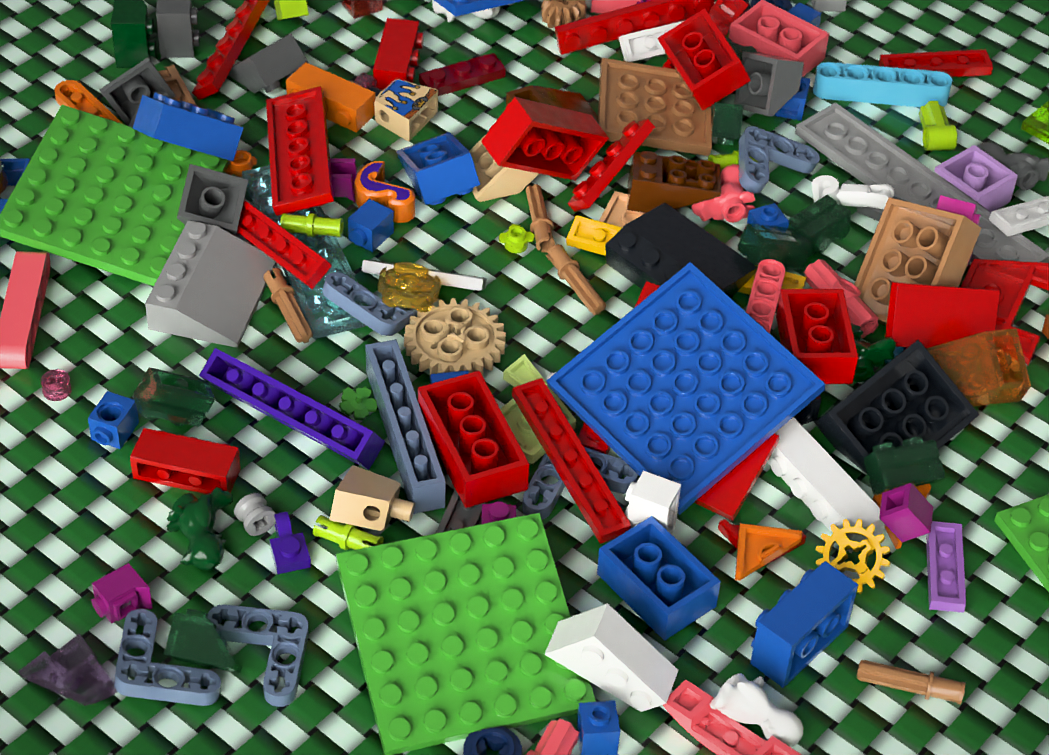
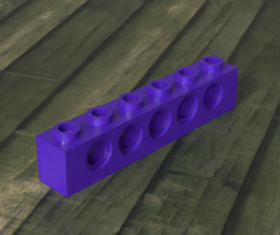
M217 348L213 350L199 374L201 378L213 387L367 470L370 469L385 443L372 430Z

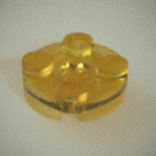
M398 262L394 263L392 269L386 271V266L381 270L378 290L383 296L382 302L385 305L428 312L431 310L432 304L438 300L441 281L437 275H435V279L428 275V268L415 263Z

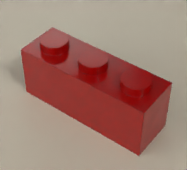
M387 18L373 67V86L385 90L397 79L414 83L415 67L413 66H418L420 50L418 49H422L424 43V33L419 32V21Z
M143 428L130 455L133 479L204 494H211L216 487L231 493L241 470L239 447L200 440L195 437L171 434L162 430L157 431Z

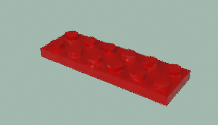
M318 86L267 99L272 207L275 215L290 214L298 210L334 202L325 99L322 87Z

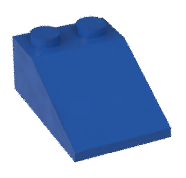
M450 132L396 151L418 197L425 205L440 204L446 200V197L454 194L464 195L470 193L473 187L480 185L471 153Z

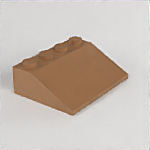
M889 197L854 283L861 292L860 299L879 318L878 323L886 326L892 282L959 287L982 228L964 215Z

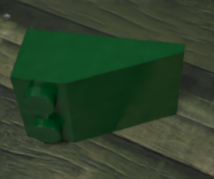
M114 0L111 30L116 68H133L146 58H149L151 61V57H156V41L151 40L150 37L154 33L153 18H148L147 5L143 0Z

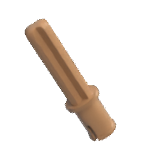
M538 184L528 185L525 190L532 218L530 231L535 236L537 250L540 251L541 249V252L545 253L550 247L555 245L552 234L554 225L547 216L541 186Z
M556 244L550 247L546 257L558 270L557 275L559 278L568 282L593 315H599L601 311L605 310L606 303L581 273L579 263L570 258L562 245Z
M272 268L276 276L275 279H273L269 270L263 276L272 293L271 300L274 304L278 305L295 340L298 343L303 342L305 344L309 342L313 332L294 297L295 290L287 284L281 269Z
M867 660L860 661L857 671V679L859 681L925 695L926 700H929V697L960 705L963 700L966 682L934 676L932 671L928 675Z

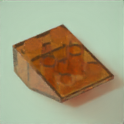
M1017 328L985 331L926 348L972 406L1021 401L1031 387Z

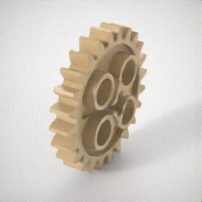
M452 298L450 304L447 305L443 300H439L438 307L428 303L427 312L418 309L417 317L410 316V324L405 325L404 347H406V356H411V364L419 363L420 372L430 369V374L469 370V373L480 370L483 376V368L492 371L493 362L500 363L501 354L505 353L506 332H503L504 324L498 323V315L490 316V308L480 311L478 302L471 307L468 306L467 299H464L461 304H457L456 300Z

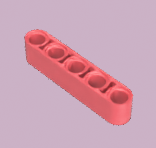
M17 251L15 253L0 317V368L29 369L50 275V255L48 252Z
M765 259L758 264L746 313L768 333L771 331L785 275L784 265L774 259Z

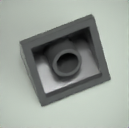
M190 164L177 219L184 225L190 220L215 225L231 234H236L248 180Z

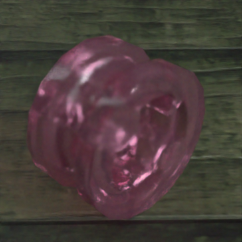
M50 370L41 377L42 393L50 401L64 400L72 392L70 376L63 370Z

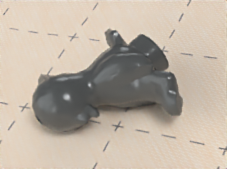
M983 142L977 145L978 148L1016 173L1018 177L1015 186H1019L1022 190L1033 188L1038 180L1046 181L1049 173V158L1040 159L1028 153L1007 154L995 142Z

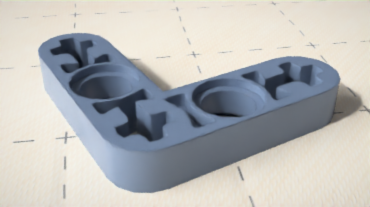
M747 127L739 138V182L746 191L755 194L760 193L769 181V161L807 174L814 170L820 160L819 154L813 148L758 127Z
M339 272L329 273L325 278L322 288L323 295L375 332L384 336H392L402 330L405 325H409L410 316L417 317L418 309L427 312V304L433 305L437 295L435 287L430 283L415 281L387 301H384L349 276ZM356 301L363 302L368 306L359 305ZM398 306H404L409 308L410 310H404L399 308Z
M584 447L593 463L601 467L598 471L610 491L626 494L631 482L637 483L638 474L623 459ZM546 453L528 485V490L524 492L522 504L525 515L540 513L541 520L547 518L552 513L565 487ZM545 476H554L559 481L555 484H546L541 479ZM540 494H542L543 502H540L538 506L533 505L537 503Z
M218 605L213 607L207 614V628L210 636L220 641L271 646L263 680L264 697L270 705L276 707H284L293 702L297 694L309 638L306 617L296 612L234 605ZM222 619L228 620L224 623V626L218 625L222 622ZM241 620L242 628H237V626L239 627V621ZM255 621H262L267 624V628L260 632L252 631L248 627ZM274 624L278 625L277 632H274ZM291 627L298 628L294 633H288ZM289 653L294 655L296 660L293 663L284 665L279 663L277 658L282 654ZM279 676L284 677L285 687L282 688L281 692H276L275 689L279 685Z
M136 609L129 612L125 618L115 670L114 687L117 692L128 697L200 706L214 704L219 698L221 678L218 674L207 669L152 663L157 617L154 613L145 609ZM138 625L144 626L143 635L136 634ZM132 648H139L145 654L133 656L127 651ZM128 677H135V679L128 680ZM147 678L152 679L151 683H147ZM162 679H171L174 680L177 683V685L173 687H164L159 684V681ZM184 683H189L188 688L184 687ZM207 686L208 689H201L200 687Z

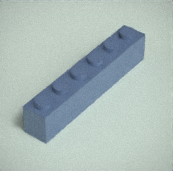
M397 339L365 345L366 373L408 501L415 503L413 514L445 508L446 481Z

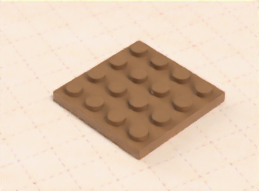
M602 58L599 80L598 124L609 137L607 141H619L623 136L622 130L630 122L649 119L655 128L640 146L694 155H710L712 149L711 106L702 111L676 69Z

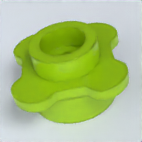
M513 224L509 226L508 231L499 235V241L504 243L507 251L522 253L528 248V242L534 241V234L525 231L518 224Z

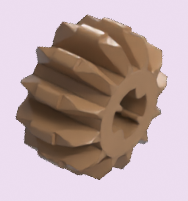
M543 0L542 21L547 23L548 28H554L586 18L585 0Z

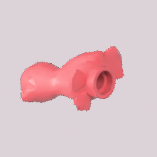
M732 164L726 166L720 173L721 196L692 204L691 207L693 213L699 216L702 221L713 218V220L718 221L725 219L728 222H737L742 218H747L749 210L755 209L754 205L746 203H752L756 199L753 192L744 191L745 189L739 182V165Z

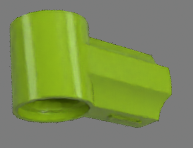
M928 101L919 110V117L923 127L924 149L926 151L954 150L957 144L955 125H949L944 106H941L938 101Z

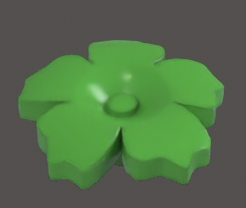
M366 386L357 388L356 391L347 387L342 391V402L339 403L340 411L347 416L353 414L355 420L363 421L369 416V412H376L378 407L375 398H370L371 390Z

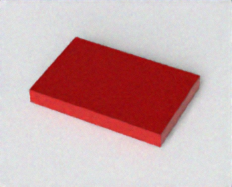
M774 433L694 503L734 521L780 441L779 435Z

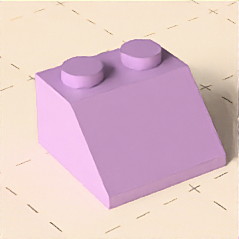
M975 145L936 166L934 170L944 180L989 212L1011 202L1018 177L1016 173Z

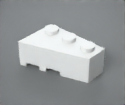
M608 603L559 621L545 652L546 656L640 712L667 703L678 673V669Z

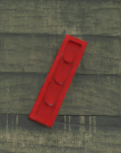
M986 49L880 55L879 65L882 67L940 71L949 74L951 78L991 75L993 65Z
M649 119L630 122L622 130L623 136L620 140L615 141L607 148V156L589 170L591 175L588 179L574 188L572 191L574 196L567 203L574 212L591 207L653 131L655 126Z

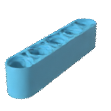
M823 62L816 68L813 93L821 99L909 107H922L928 101H938L941 106L945 107L953 80L949 74L940 71Z

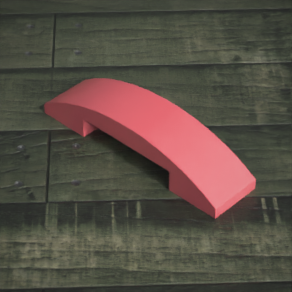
M686 679L669 695L667 703L663 705L689 734L716 755H802L774 736H771L766 741L738 722L730 719L718 709H712L710 703L714 697Z

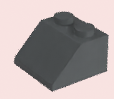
M157 0L156 19L161 58H194L195 46H200L199 30H194V24H198L197 8H192L191 0Z
M291 33L232 67L228 75L253 93L262 89L268 93L281 85L278 80L283 77L289 78L308 61Z
M743 51L741 63L751 81L736 90L733 107L765 116H773L799 91L804 62L769 54Z

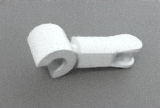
M829 175L818 176L812 181L814 204L823 203L824 211L835 209L840 204L841 206H868L884 209L888 198H893L895 193L894 188L888 184H842L841 189H839L837 179Z

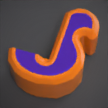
M374 161L363 166L358 171L355 179V202L360 208L367 200L372 199L394 211L395 223H405L415 217L414 191L409 188L384 183V161Z

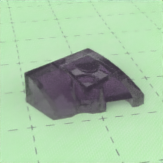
M80 634L51 656L44 651L18 671L24 679L84 706L100 702L117 692L114 687V679Z

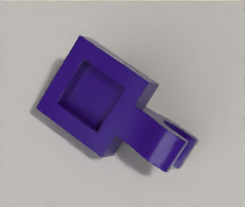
M287 511L274 514L276 522L275 531L278 538L269 539L277 574L310 568L311 559L303 532L292 533Z

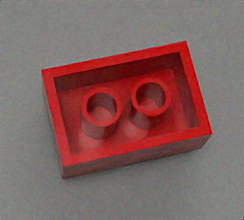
M705 8L657 38L668 59L702 111L751 81L740 59Z
M781 289L776 312L781 344L825 384H852L858 354L844 290Z

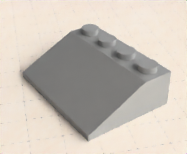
M188 220L145 302L148 330L238 348L267 286L263 276L268 270L272 275V268H275L277 263L261 250L218 226Z

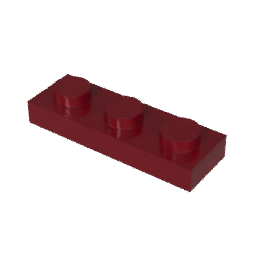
M495 53L419 73V83L422 86L438 90V96L505 78L506 68Z

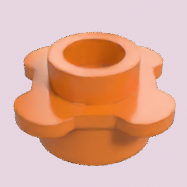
M237 150L234 160H229L225 173L229 175L234 174L239 177H249L253 174L252 168L257 164V159L245 150Z

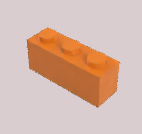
M307 62L286 79L287 94L321 86L325 99L326 119L356 133L375 115V92Z

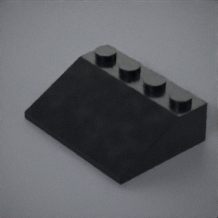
M663 203L627 223L605 244L607 265L641 289H643L646 281L662 286L691 262L727 296L732 298L757 272L758 266L667 203Z
M917 340L814 423L836 450L889 491L978 417L979 413L921 342Z

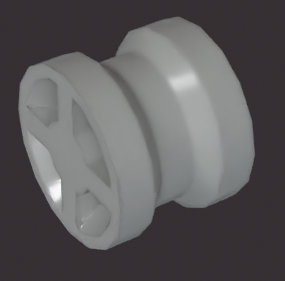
M251 493L244 496L234 508V515L240 522H244V529L251 536L264 534L275 524L274 514L276 513L271 507L267 506V501L260 493Z

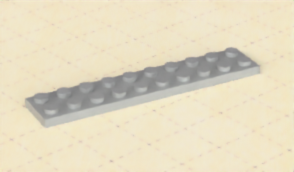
M834 103L796 125V135L865 185L888 184L894 188V196L911 203L935 209L940 195L976 204V214L981 215L978 226L982 229L974 246L970 262L973 259L1049 262V254L1020 233L1012 236L1005 235L989 220L991 212L839 104Z

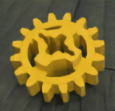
M844 519L842 529H838L836 525L832 524L831 530L833 534L831 536L822 533L821 538L826 544L825 546H816V551L823 554V558L816 560V565L820 566L826 561L841 573L845 571L856 572L860 578L851 580L858 584L857 591L859 594H862L864 584H868L869 587L874 589L876 586L873 579L878 577L884 580L886 577L880 569L881 567H890V561L883 559V555L890 553V548L880 546L886 538L883 534L876 537L873 535L876 529L873 524L867 529H863V521L861 519L857 520L855 526H851L849 521ZM858 534L867 539L856 542L849 540L846 535ZM836 542L839 546L838 556L830 562L831 549ZM851 548L854 552L862 551L858 555L860 562L855 565L852 561L846 563L844 561L848 558L846 552ZM876 550V562L870 571L867 567L868 556Z

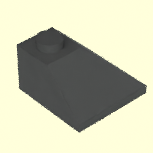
M146 58L100 89L103 96L127 126H129L136 108L141 102L142 95L153 98L155 92L171 97V99L176 96L149 58Z

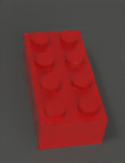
M514 97L495 124L490 127L481 142L498 166L575 181L609 137L590 114Z
M480 370L418 387V403L431 441L465 508L528 490L529 462Z

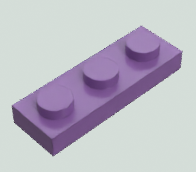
M932 521L931 532L926 534L929 609L964 613L966 591L962 524Z

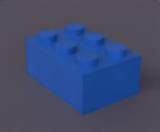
M155 92L153 98L142 95L133 129L154 139L230 161L234 160L243 127L234 124L235 118L224 115V113L208 108L204 109L182 100L180 102Z
M653 516L599 548L597 575L664 641L717 607L721 581Z
M826 561L815 570L809 569L802 577L798 586L793 590L787 589L781 595L776 606L771 610L765 609L755 622L757 627L756 635L751 643L753 651L750 664L784 688L848 627L858 584Z

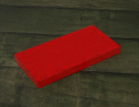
M892 282L885 338H892L896 342V347H909L919 340L925 348L992 352L1000 291Z

